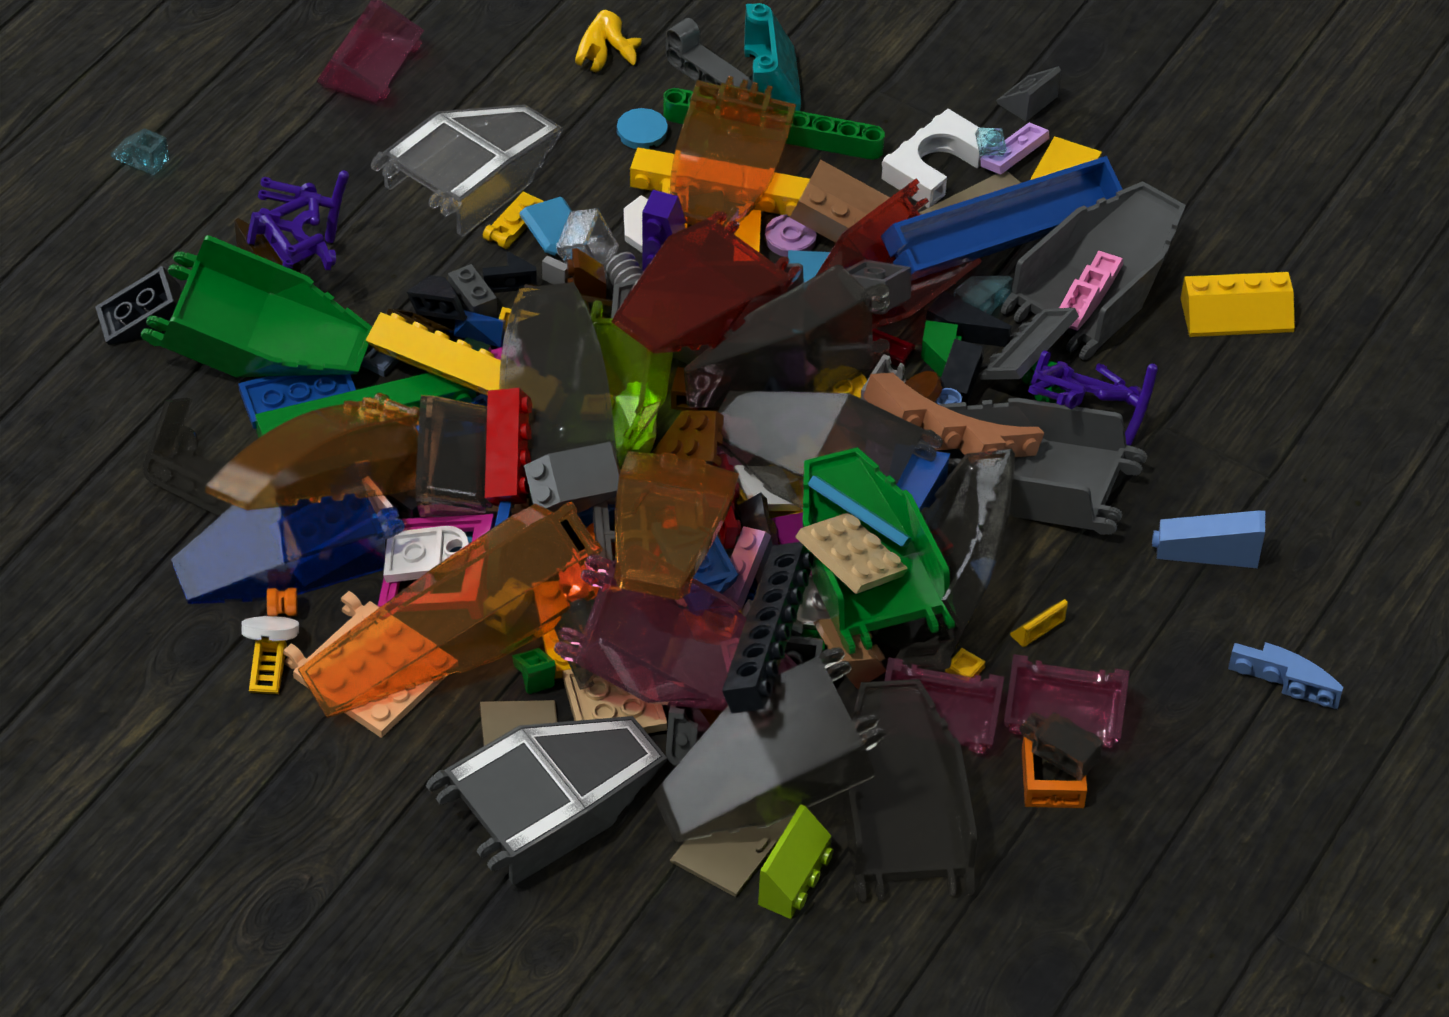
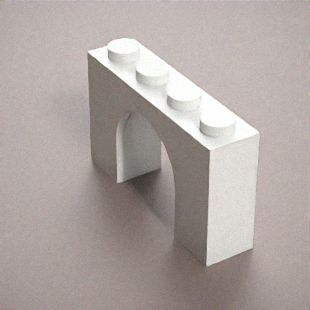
M947 109L942 114L935 116L927 126L920 128L908 141H904L892 154L885 156L882 161V179L929 208L945 196L947 176L927 165L921 158L933 152H947L956 155L978 169L981 166L980 158L994 148L996 137Z

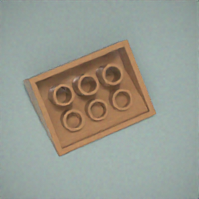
M820 160L790 218L866 260L885 263L889 253L881 235L892 224L906 220L911 209Z

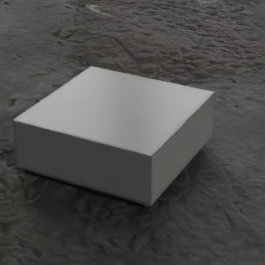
M546 256L542 261V279L565 290L567 288V278H570L568 276L567 264Z

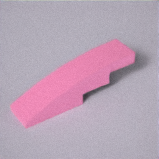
M1098 251L1092 264L1086 265L1079 280H1074L1059 307L1075 308L1079 315L1078 319L1069 328L1078 331L1091 316L1123 266V258Z

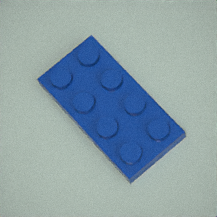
M350 374L267 376L238 383L239 392L253 429H256L255 414L356 390Z

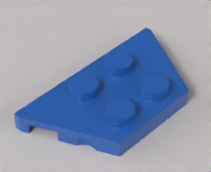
M659 523L652 524L651 533L695 616L700 615L737 581L738 573L715 531L705 529L694 530L690 527L679 526L678 530L661 528Z

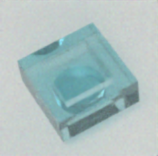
M978 128L975 132L979 155H1004L1007 151L1002 128Z

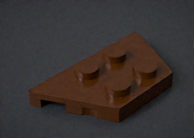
M682 411L649 455L648 460L655 465L720 466L722 458L717 456V445L720 446L723 443L722 428L724 425V415L717 411Z

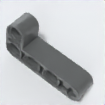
M685 18L666 32V57L676 69L716 96L741 100L752 92L753 84L748 76L699 43L700 31L698 25L691 18Z

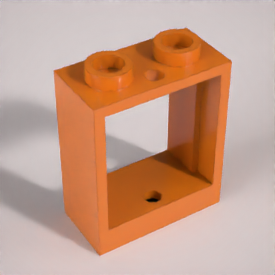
M1024 732L1022 765L1025 807L1084 808L1087 783L1083 733ZM1033 754H1074L1076 781L1035 780Z

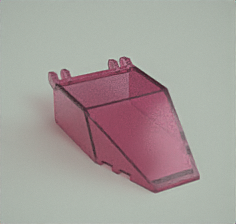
M631 547L614 561L594 554L588 556L586 564L593 568V570L605 572L603 576L595 571L585 569L581 573V578L591 586L600 588L583 634L568 627L560 630L561 638L571 644H578V648L561 641L556 642L554 651L564 660L580 665L646 703L730 711L722 688L747 620L738 611L740 607L733 600L640 547ZM786 653L784 659L781 660L779 674L775 678L772 695L768 699L765 710L742 713L782 715L798 667Z

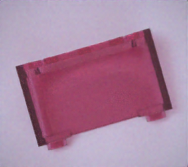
M371 0L316 82L325 88L376 103L378 99L384 101L391 90L388 87L391 79L411 51L415 54L423 41L419 38L424 30L383 1Z
M1013 654L1004 726L1009 728L1010 733L1024 735L1026 731L1083 733V739L1096 741V745L1101 747H1113L1114 743L1120 742L1130 671L1115 669L1114 673H1108L1105 676L1106 670L1093 672L1044 665L1042 661L1037 660L1034 666L1032 662L1027 661L1028 656Z
M888 658L877 729L882 731V736L888 738H899V735L969 746V751L986 753V749L993 748L1004 677L990 674L989 679L981 681V676L975 675V678L920 669L918 665L913 664L910 670L909 666L903 665V660Z

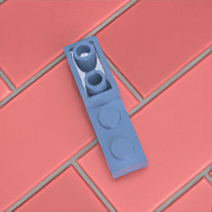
M1266 642L1263 651L1237 643L1234 644L1229 670L1262 678L1269 682L1283 684L1282 694L1338 709L1343 686L1316 664L1294 652Z

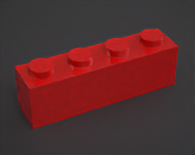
M521 388L488 391L485 498L494 506H499L500 501L511 502V505L527 503V494L530 492L524 465L531 462L528 440L531 439L532 435L529 424L532 401Z

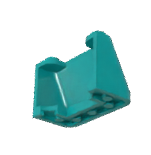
M762 3L746 4L745 57H750V54L756 57L753 60L751 102L800 111L801 94L794 45L770 7Z

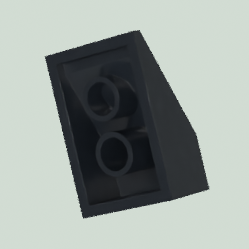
M163 266L95 306L104 338L108 345L142 338V330L146 328L154 331L155 329L149 327L146 323L147 318L151 315L170 321L182 291L179 283Z

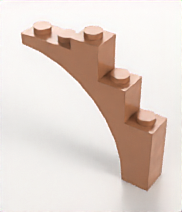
M894 373L871 374L863 396L896 434L920 432L935 450L959 449L975 467L998 466L1001 458L1036 456L1044 436V432L1039 427L1000 425L954 412L920 395Z

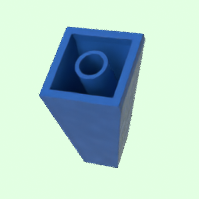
M895 445L889 475L896 480V485L901 490H907L912 494L927 523L945 497L950 453Z

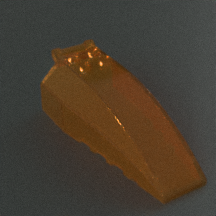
M377 393L374 398L364 397L362 401L348 400L344 401V404L310 411L277 426L247 446L206 485L205 493L242 509L256 510L297 505L298 499L309 498L311 503H320L321 497L332 496L333 500L338 501L343 500L345 494L355 493L357 498H366L422 488L427 449L415 425L422 423L425 412L421 408L415 406L411 408L390 400L389 396L383 393Z

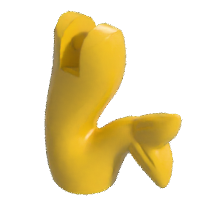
M602 10L582 37L575 63L582 66L587 58L593 61L590 71L599 72L607 60L605 41L607 39L615 49L620 51L624 59L630 64L635 65L637 59L635 50L641 45L642 38H624L621 32V18L611 11Z

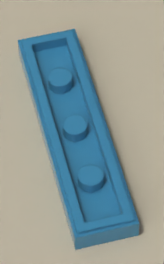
M812 476L808 483L811 488L901 547L908 546L912 537L819 476Z

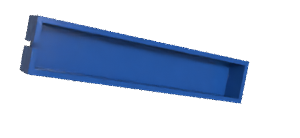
M1104 156L894 223L881 235V238L890 257H896L893 264L911 267V280L1045 237L1077 208L1084 205L1087 208L1093 206L1098 199L1103 197L1106 200L1116 196V192L1123 189L1108 157Z

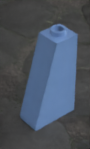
M1265 511L1161 519L1159 531H1153L1152 547H1157V559L1257 568L1265 535Z

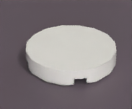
M261 616L242 621V635L253 640H261L262 636L269 637V640L284 641L293 639L297 636V633L299 634V622L286 617Z

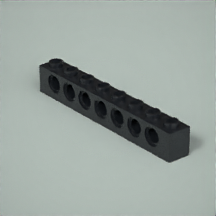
M801 542L773 545L722 688L731 714L765 710L768 699L772 695V687L775 678L778 677L781 660L784 659L785 648L791 638V630L794 622L797 620V612L800 604L803 602V594L809 584L811 570L815 566L812 552H809Z

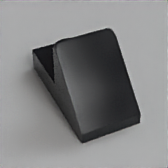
M508 251L506 252L507 266L483 268V280L493 293L524 290L525 284L537 285L536 267Z

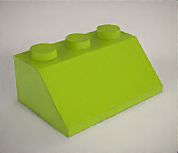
M800 804L760 870L758 905L789 919L792 918L796 909L801 910L807 899L806 892L809 887L814 888L821 873L819 870L822 865L827 866L834 851L830 848L831 834L804 805Z

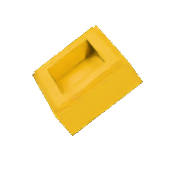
M961 648L948 662L945 672L970 685L985 668L986 661Z

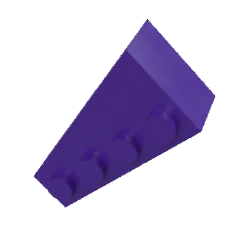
M652 190L642 211L643 274L648 277V280L662 277L663 272L671 270L673 274L688 270L687 266L697 264L696 260L698 258L696 251L691 248L690 241L692 238L684 225L686 219L679 197L657 190Z

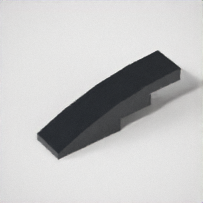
M761 492L738 505L741 528L745 526L766 531L771 535L755 575L758 585L772 546L780 545L778 543L776 524L769 517L767 498Z

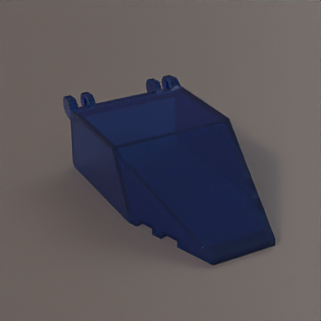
M365 446L354 447L347 453L264 477L171 559V564L187 603H225V599L242 598V602H252V598H266L267 588H277L279 591H285L287 588H297V595L384 570L385 540L401 533L405 529V524L403 520L397 519L399 517L397 508L393 506L383 508L376 514L359 478L368 473H373L377 467L375 460L370 459V449Z

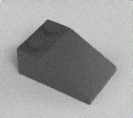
M611 442L550 453L524 465L535 513L550 525H554L625 492L614 446Z

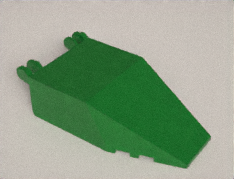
M207 235L203 240L198 255L178 251L173 256L174 262L179 265H170L168 268L169 274L176 277V279L187 280L170 321L151 315L147 318L146 323L155 330L146 328L141 332V337L153 346H161L234 377L347 375L358 373L369 345L365 340L372 326L348 307L344 309L334 301V296L328 292L324 293L313 284L314 281L308 276Z
M858 447L804 460L803 527L849 513L809 486L808 483L814 475L819 476L912 537L908 546L901 547L860 520L861 525L870 533L876 535L890 552L898 555L901 562L908 569L903 577L857 594L813 554L815 566L812 569L813 581L846 652L853 654L856 651V645L852 638L854 635L860 634L865 650L872 649V642L868 632L926 617L931 632H938L939 624L935 615L940 613L943 614L947 627L949 629L955 628V618L950 603L949 568L912 494L907 490H901L896 485V480L890 475L885 476L880 471L879 465Z

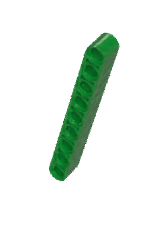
M671 88L664 93L663 116L670 122L874 160L883 155L885 132L876 125L679 88Z

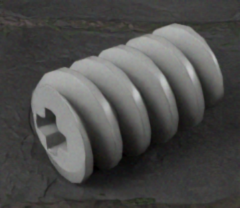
M631 252L613 255L603 264L604 271L613 286L614 284L646 277Z

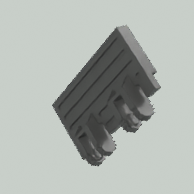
M1043 309L1041 313H1037L1031 319L1032 322L1022 323L1019 327V332H1015L1010 336V342L1002 350V353L993 354L989 358L990 363H984L981 366L980 374L978 375L980 380L1021 379L1039 360L1041 353L1044 350L1047 351L1078 319L1079 315L1076 309Z

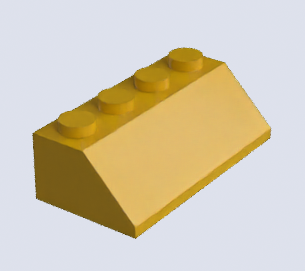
M1289 272L1184 277L1180 299L1189 337L1294 332V292Z

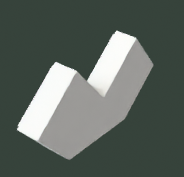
M642 195L624 208L625 241L640 252H642V211L648 201Z

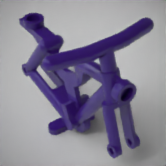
M345 170L339 173L332 198L318 194L315 185L312 183H306L300 187L263 177L260 183L261 186L294 193L295 197L260 190L258 192L259 199H270L284 202L285 204L273 210L261 208L259 212H252L247 243L254 244L256 234H263L283 262L282 266L291 269L293 265L317 254L321 258L325 270H331V266H334L336 263L335 250H328L325 241L327 243L335 241L338 216L349 173ZM306 205L309 207V210L300 213L293 221L280 219ZM319 206L329 208L325 240L324 236L320 233L309 237L302 230L304 224L319 225ZM281 230L291 232L299 243L292 246Z
M1044 350L1039 357L1031 381L1032 385H1030L1028 392L1055 399L1057 404L1065 405L1069 409H1073L1082 403L1085 392L1093 393L1102 401H1124L1129 405H1133L1136 408L1125 431L1126 445L1131 446L1143 421L1153 392L1158 372L1157 365H1148L1142 389L1138 386L1128 388L1125 386L1126 383L1122 378L1108 370L1107 366L1098 363L1095 369L1113 381L1114 385L1075 373L1067 363L1058 361L1056 365L1050 367L1048 362L1051 353ZM1057 385L1065 390V392L1059 394L1046 389Z

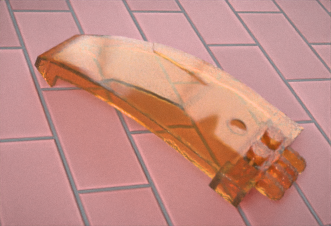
M728 76L726 83H721V86L697 80L676 146L669 194L679 197L686 219L685 223L723 233L744 220L758 205L767 191L779 165L796 109V104L771 98L772 86H767L765 93L758 92V83L756 82L752 83L751 89H747L748 80L744 79L740 87L734 86V77Z
M628 451L620 471L615 501L616 568L614 579L619 588L676 600L690 593L692 579L712 546L728 514L735 496L739 473L706 464V461L698 458L684 460L678 458L673 453H662L659 455Z

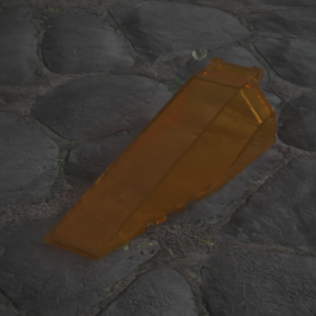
M568 502L555 512L534 504L512 515L433 567L298 668V672L325 716L330 718L365 706L370 702H377L388 698L391 694L415 689L420 684L429 681L435 682L443 679L444 676L456 672L462 673L494 662L582 615V608L595 599V593L585 562L599 555L603 548L598 541H594L576 513L577 508L574 503ZM567 519L585 549L578 551L560 522Z

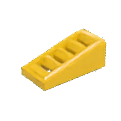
M267 637L255 640L249 686L250 693L279 694L286 656L283 652L287 647L285 640L272 641ZM263 652H274L277 654L276 656H265ZM261 662H275V666L261 665ZM260 671L274 672V675H259ZM258 681H273V686L257 685Z

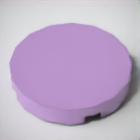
M787 214L772 219L766 226V245L772 252L780 256L788 257V250L811 251L815 247L817 240L816 232L787 217Z

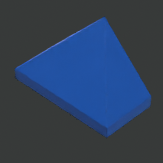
M465 311L466 320H455L454 336L503 347L505 320Z

